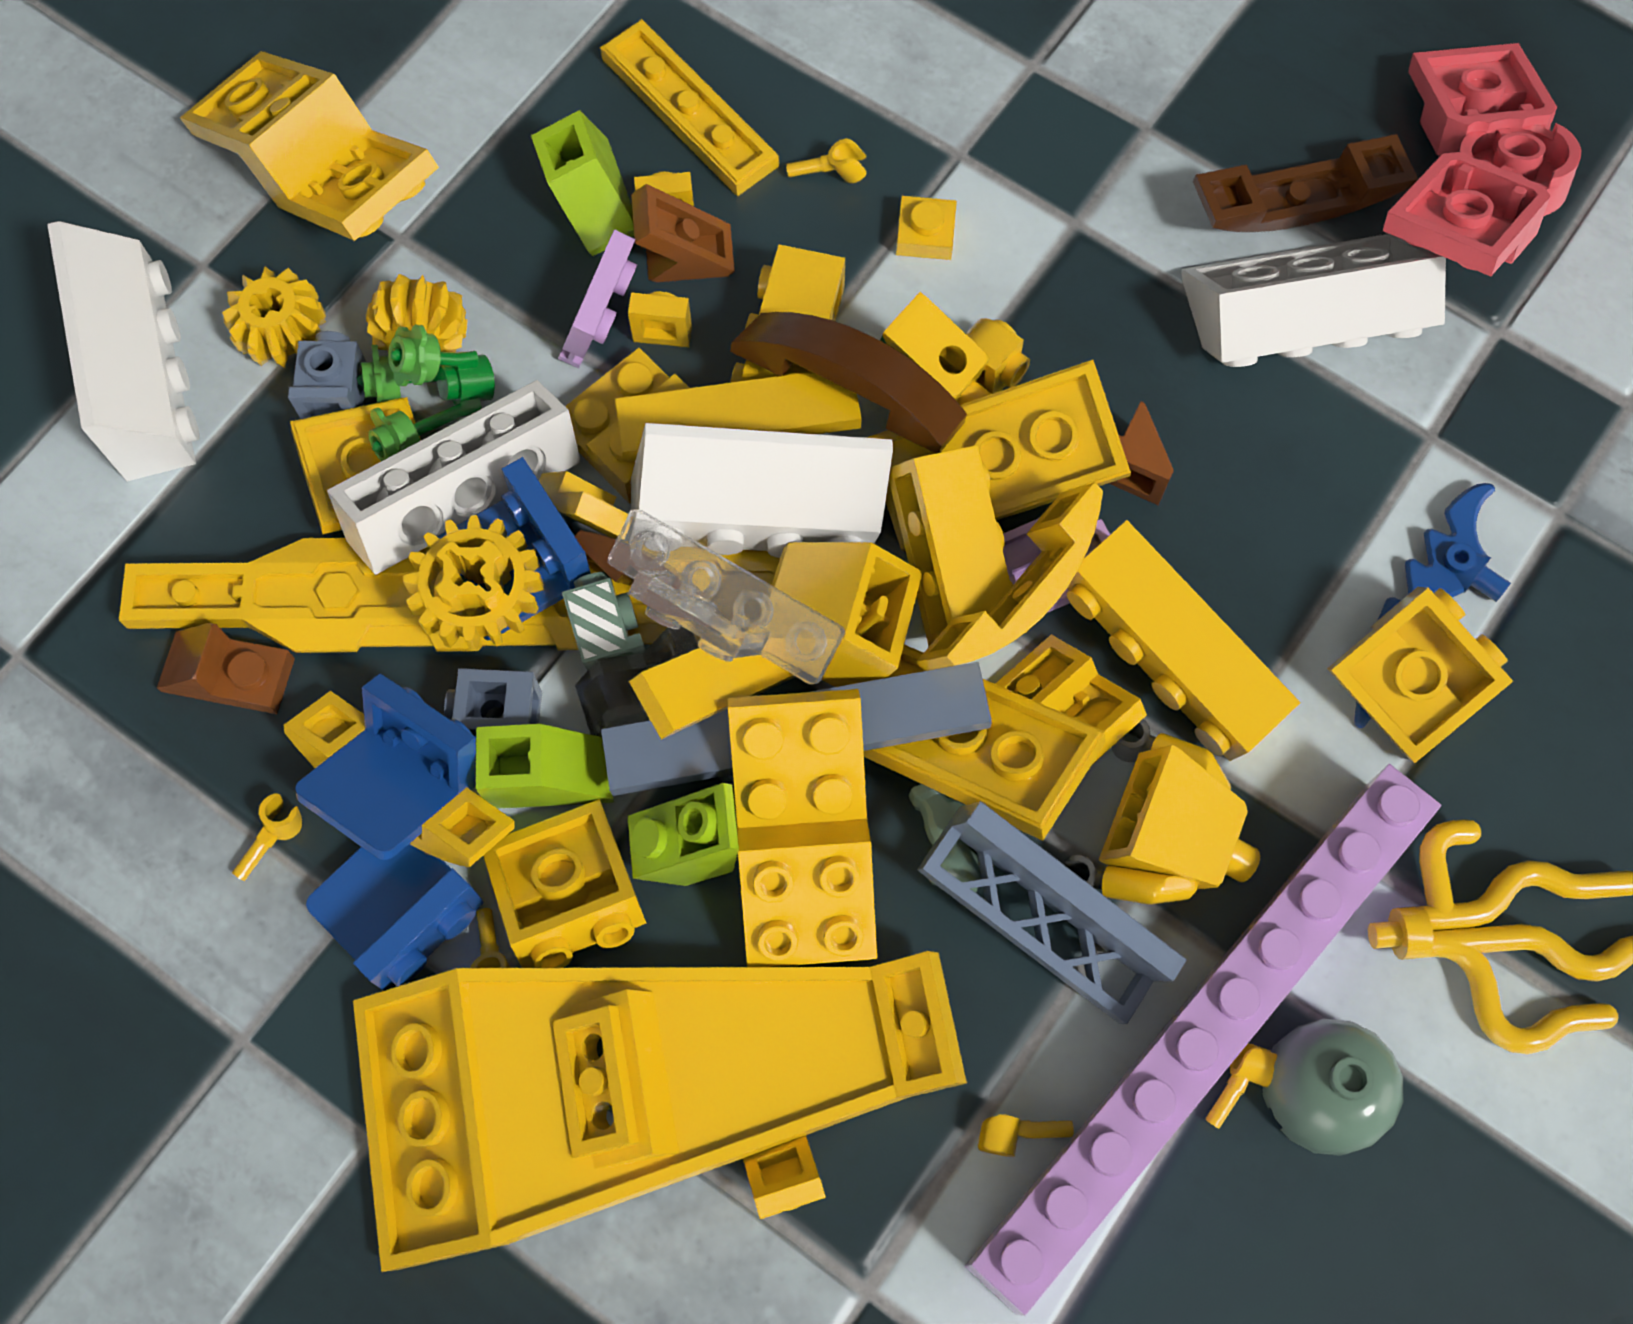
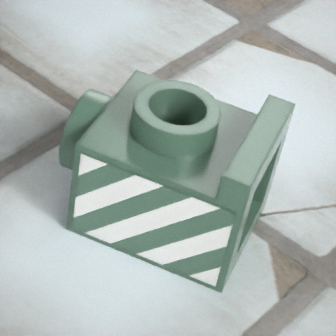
M604 571L580 577L574 581V589L562 592L581 660L589 673L647 656L640 633L632 636L628 634V630L638 628L629 593L617 595L611 577Z

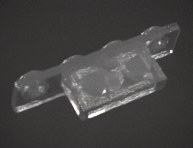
M632 509L629 512L607 559L610 566L634 579L628 594L647 605L645 614L649 618L671 629L679 630L681 626L700 637L697 644L702 650L725 661H733L734 658L761 655L806 683L817 684L821 681L845 634L843 626L641 509Z

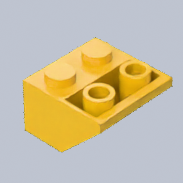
M789 542L782 550L753 643L834 687L887 678L898 669L923 571L872 542Z

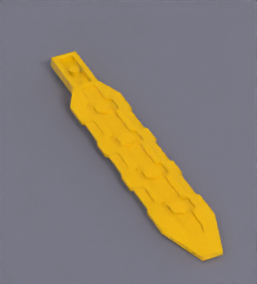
M303 538L248 563L125 564L119 621L127 629L192 628L205 623H215L220 628H250L295 653L357 652L361 647L434 646L437 652L470 651L465 638L459 636L457 642L451 648L444 645L439 636L440 629L428 636L418 621L421 616H413L406 602V599L412 593L408 592L403 583V575L418 571L414 569L408 557L375 575L348 544L346 538ZM632 544L656 555L689 577L722 610L736 631L760 622L780 558L768 554V551L743 550L732 555H719L710 552L708 548L682 547L676 551L660 552L652 550L644 544ZM427 546L418 552L426 554L429 548ZM586 554L591 574L603 572ZM441 570L437 575L434 587L443 579V571ZM642 573L630 585L616 583L611 578L617 595L628 592L638 628L628 630L629 636L640 633L644 645L676 644L679 649H697L711 643ZM564 599L522 622L525 630L520 634L511 629L502 634L503 645L501 646L555 645L558 650H578ZM480 637L477 651L482 646H495V644L491 640H485L483 637Z

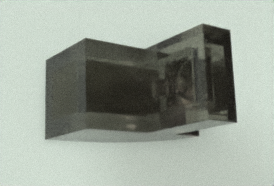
M690 624L668 626L642 654L598 659L575 684V688L590 735L602 737L601 729L650 721L629 681L645 670L700 648L697 645Z

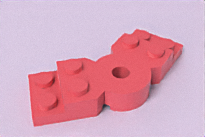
M1519 43L1413 53L1408 73L1425 103L1420 124L1436 154L1440 157L1388 211L1383 231L1405 240L1412 246L1424 248L1455 261L1464 268L1476 270L1491 277L1504 261L1510 264L1515 261L1537 235L1543 217L1557 210L1565 202L1581 159L1580 144L1569 130L1555 123L1553 131L1549 130L1557 106Z

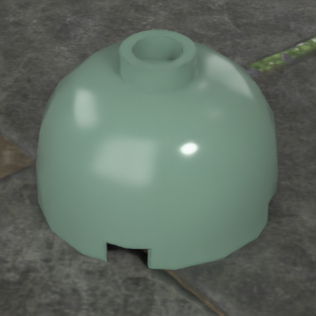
M1320 1019L1294 1028L1272 1047L1271 1052L1277 1054V1059L1274 1065L1272 1081L1268 1087H1263V1097L1267 1108L1272 1109L1275 1119L1283 1127L1280 1130L1290 1141L1313 1153L1341 1156L1372 1146L1395 1124L1403 1104V1076L1393 1052L1376 1033L1352 1021Z

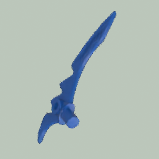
M1481 483L1474 485L1458 495L1449 504L1444 514L1451 530L1450 535L1434 529H1427L1424 532L1429 563L1425 566L1415 559H1408L1405 562L1408 594L1418 586L1428 587L1433 593L1437 589L1442 588L1451 597L1465 593L1470 586H1473L1495 602L1504 594L1511 582L1486 566L1491 557L1483 550L1477 535L1476 522L1478 513L1485 500L1495 492L1493 484ZM1395 597L1387 598L1378 620L1401 600ZM1356 701L1354 724L1358 728H1363L1370 721L1371 717Z

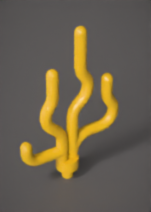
M1463 819L1437 824L1428 831L1419 847V864L1427 905L1393 908L1390 911L1387 922L1370 923L1368 926V939L1373 949L1392 947L1396 957L1402 960L1442 957L1457 963L1468 979L1474 1012L1481 1030L1492 1043L1508 1052L1532 1054L1549 1049L1569 1033L1605 1030L1615 1026L1618 1022V1013L1613 1006L1606 1003L1571 1005L1555 1009L1532 1026L1525 1028L1510 1024L1502 1011L1497 981L1490 962L1482 953L1531 950L1542 955L1558 970L1575 979L1598 982L1617 977L1633 964V935L1620 938L1601 954L1590 956L1576 951L1560 936L1540 926L1524 924L1477 926L1491 923L1507 909L1515 895L1522 888L1529 886H1538L1560 897L1573 899L1633 895V872L1625 870L1573 874L1548 862L1523 861L1505 868L1493 879L1479 899L1470 902L1454 903L1446 862V851L1451 846L1477 842L1481 836V828L1474 820Z

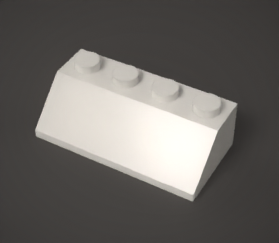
M60 221L47 224L81 428L126 481L196 464L192 441L199 440L200 435L195 416L191 408L185 406L182 392L190 390V382L182 359L179 356H175L173 343L181 341V335L174 313L170 308H166L164 295L171 294L172 288L164 264L161 260L152 261L140 240Z
M1391 234L1182 269L1183 285L1202 348L1221 363L1230 367L1249 366L1258 361V356L1275 353L1283 357L1306 356L1313 352V347L1328 344L1341 348L1359 347L1368 342V337L1387 335L1392 338L1416 337L1422 334V328L1444 325L1446 258L1424 248L1412 246L1405 240Z
M645 423L631 476V515L635 517L631 528V544H644L648 548L660 552L676 551L682 547L708 548L710 552L719 555H732L743 550L768 551V554L778 558L781 557L783 548L789 542H872L874 544L881 533L893 453L892 440Z

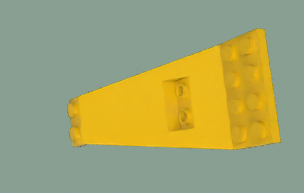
M932 951L922 952L872 967L456 968L353 1000L381 1272L405 1269L508 1245L897 1101L967 1083L939 953ZM602 1038L604 1052L602 1056L599 1058L597 1054V1043L599 1039ZM610 1105L612 1106L614 1117L611 1126L607 1121V1111Z

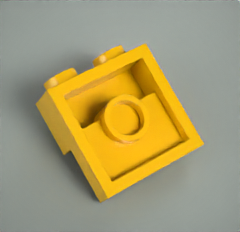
M637 348L565 406L569 410L578 452L629 504L631 503V476L636 460L624 461L615 398L690 388L676 374L669 377L640 348Z
M1418 586L1375 622L1371 626L1373 629L1327 668L1413 763L1419 761L1513 682L1501 668L1508 662L1505 655L1485 635L1480 634L1475 639L1459 622L1466 615L1464 610L1442 588L1437 589L1434 593L1428 587Z
M600 799L512 832L483 855L510 946L522 968H564L572 960L573 952L596 943L603 948L618 947L632 938L634 928L647 924Z

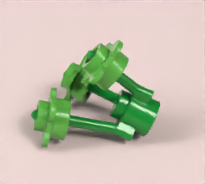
M416 324L410 331L407 327H398L390 343L388 355H379L378 345H371L373 361L361 362L362 374L357 377L358 384L364 388L365 398L376 397L377 403L401 398L400 386L437 382L441 398L444 401L452 400L455 404L453 407L414 424L402 411L385 417L380 408L372 409L370 415L375 428L369 430L368 437L372 450L380 461L418 443L420 435L482 409L481 401L492 400L495 392L494 374L486 355H478L476 351L460 353L440 352V345L436 336L427 333L423 325Z

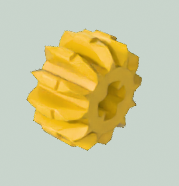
M265 266L261 278L255 281L242 275V285L244 287L242 291H227V302L230 308L222 312L223 321L231 334L230 339L238 351H242L243 354H249L252 360L261 367L273 357L277 364L285 368L288 356L294 353L297 354L298 341H315L316 334L321 332L319 326L326 323V313L321 303L318 302L319 296L315 288L307 280L300 281L298 276L289 268L276 277L274 272Z
M398 274L395 282L380 281L377 291L372 295L371 303H368L366 314L367 332L372 335V345L377 344L379 350L389 351L390 343L398 327H407L410 331L416 324L423 325L427 333L436 336L440 345V352L456 353V349L462 347V340L466 338L468 320L465 319L466 309L462 306V295L448 291L446 282L431 283L426 281L423 274L418 280L409 279L403 274Z

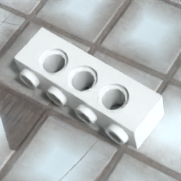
M536 380L328 489L327 492L346 541L370 570L377 575L406 559L410 552H418L426 548L428 545L423 536L427 532L436 536L446 531L445 521L451 519L458 525L469 519L471 515H476L502 500L501 495L509 491L501 468L523 457L539 481L542 473L566 471L581 461L569 410Z

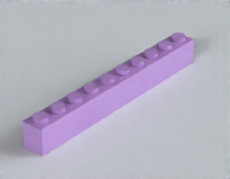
M1390 763L1362 789L965 1265L976 1278L1016 1315L1025 1316L1440 809L1442 805Z

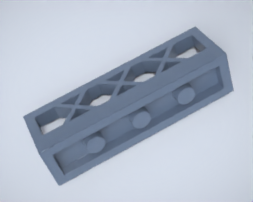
M981 801L958 808L917 869L1119 1024H1128L1154 981L1174 982L1187 961L1178 952ZM958 839H961L977 852L981 880L961 882L941 867V864ZM993 865L1006 875L995 877ZM1016 881L1028 891L1032 918L1012 921L1001 913L996 884ZM983 886L985 900L970 888ZM1044 904L1057 914L1045 916ZM1066 920L1078 929L1082 956L1063 960L1052 952L1047 923ZM1034 926L1036 939L1022 929V927ZM1094 942L1107 952L1096 954ZM1117 959L1136 973L1119 1001L1102 990L1098 962ZM1084 964L1086 977L1072 966Z

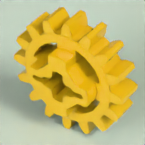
M471 515L467 529L459 530L451 519L445 521L446 536L439 539L436 535L429 532L423 536L429 547L426 554L410 552L408 558L414 569L418 572L403 575V583L408 592L412 593L406 599V602L413 616H421L418 621L424 632L429 636L440 629L439 636L444 645L449 648L457 642L459 636L465 638L470 651H477L480 637L489 636L496 647L503 645L501 630L508 626L511 630L520 634L525 629L519 614L521 612L536 614L539 609L535 597L530 594L542 591L544 585L540 573L535 572L540 567L534 549L525 550L527 544L524 535L519 530L507 537L503 520L496 519L488 530L482 529L477 515ZM514 568V582L507 596L504 593V585L512 579L509 572ZM441 570L443 571V579L434 587L437 575ZM460 574H462L468 581L463 583ZM470 580H473V581H474L475 583H477L478 585L475 586L472 582H469V581H470ZM485 583L488 592L485 591L480 586V584Z

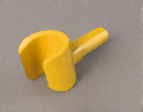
M845 138L837 141L827 155L787 163V173L789 177L836 170L846 183H856L866 176V170L859 162V160L865 159L866 155L854 141Z
M278 793L269 795L260 804L259 816L263 827L255 837L256 840L231 872L242 881L248 878L267 850L272 848L277 840L291 839L302 828V816L297 806L291 810L286 819L279 822L272 821L274 816L281 811L284 803L281 795Z
M482 908L478 910L476 914L481 944L480 956L474 960L470 968H511L506 957L500 953L499 946L497 945L492 909Z
M1248 1043L1230 1064V1073L1232 1075L1227 1081L1228 1084L1205 1120L1220 1129L1242 1093L1244 1094L1249 1082L1268 1087L1273 1078L1277 1054Z
M1010 1115L992 1116L982 1122L978 1149L994 1155L1015 1157L1018 1137L1026 1139L1073 1137V1122L1071 1120L1031 1122L1030 1120H1021Z

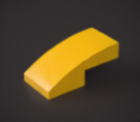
M568 471L541 474L539 482L560 513L608 537L627 540L635 517L614 507L616 496Z

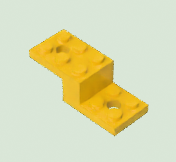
M262 51L180 117L193 136L239 154L278 208L353 241L377 230L384 221L383 216L400 201L408 200L417 195L424 188L425 179L439 168L426 148L372 130L334 73Z

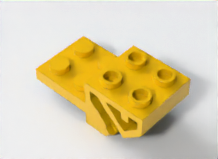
M859 689L728 698L747 967H777L877 959L872 851L866 810Z

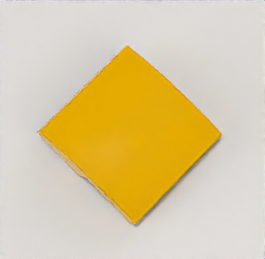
M1052 634L995 683L1105 731V745L1093 764L1147 716L1140 698L1099 675L1092 657Z

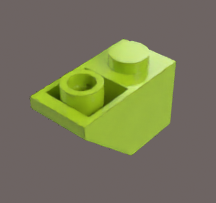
M580 110L531 135L549 187L587 251L592 256L605 251L614 229L629 237L634 236L632 205L608 138Z
M544 724L476 727V790L483 799L497 809L588 804L600 799L601 803H614V796L609 789L602 737Z
M721 783L628 815L633 879L688 886L733 872L739 846L731 784Z

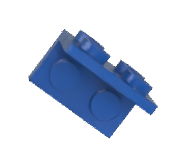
M521 457L501 468L509 491L501 495L502 500L476 515L479 518L482 529L487 530L496 519L503 520L507 537L519 530L524 535L527 544L525 550L534 549L540 567L535 572L540 573L544 584L542 591L530 593L536 599L539 607L536 614L564 599L562 592L574 589V581L591 574L583 548L525 459ZM469 519L458 524V529H467ZM446 531L437 537L439 539L447 535ZM514 568L509 572L512 579L504 585V593L507 596L513 586ZM460 574L463 583L467 582L468 580ZM470 580V581H469V582H472L475 586L478 585V584L475 583L473 580ZM485 583L480 584V586L488 592ZM521 612L519 617L521 622H524L536 614ZM507 626L501 630V634L510 630V628ZM489 636L483 637L485 640H491Z

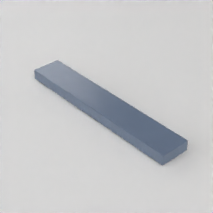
M979 662L812 691L859 689L863 751L991 728L992 723ZM728 709L662 740L651 720L601 729L609 789L613 796L733 775Z

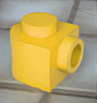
M979 319L966 333L989 358L977 382L991 394L1000 392L1006 385L1010 388L1016 386L1030 365V358L1022 354L1024 339L1019 337L1011 326L1001 320Z

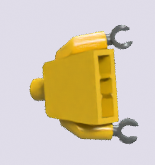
M1142 719L1127 733L1139 738V741L1127 742L1121 738L1112 746V751L1117 758L1125 762H1135V765L1098 859L1108 866L1105 871L1096 870L1094 864L1082 855H1073L1067 858L1065 866L1084 869L1089 874L1087 883L1094 889L1102 890V894L1106 898L1147 905L1190 899L1197 889L1217 888L1223 882L1225 875L1241 883L1247 881L1252 877L1259 865L1260 852L1257 848L1239 839L1248 812L1245 801L1231 791V784L1214 755L1208 749L1165 733H1160L1157 737L1150 735L1148 723Z

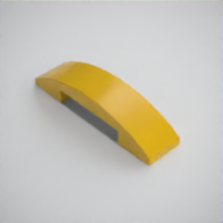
M1096 482L1062 492L1026 533L1042 552L989 614L983 611L953 618L916 661L923 671L960 665L990 655L1026 633L1053 607L1077 573L1094 535L1103 490Z
M329 691L283 726L286 736L311 765L316 768L365 730V719L362 712L332 691ZM466 787L422 824V833L410 845L441 860L455 865L470 867L514 829L515 821Z

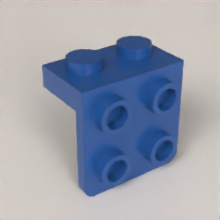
M380 673L362 687L365 730L296 784L295 789L297 800L302 805L375 857L386 860L396 856L422 833V825L466 787L470 790L476 787V737L472 735L462 722L456 719H448L427 705L414 690L407 687L402 688Z
M409 844L396 856L386 860L375 857L361 847L309 895L306 907L310 914L355 960L353 964L370 982L385 991L407 984L416 977L426 965L427 957L446 939H452L460 934L472 922L476 915V910L484 901L443 860Z

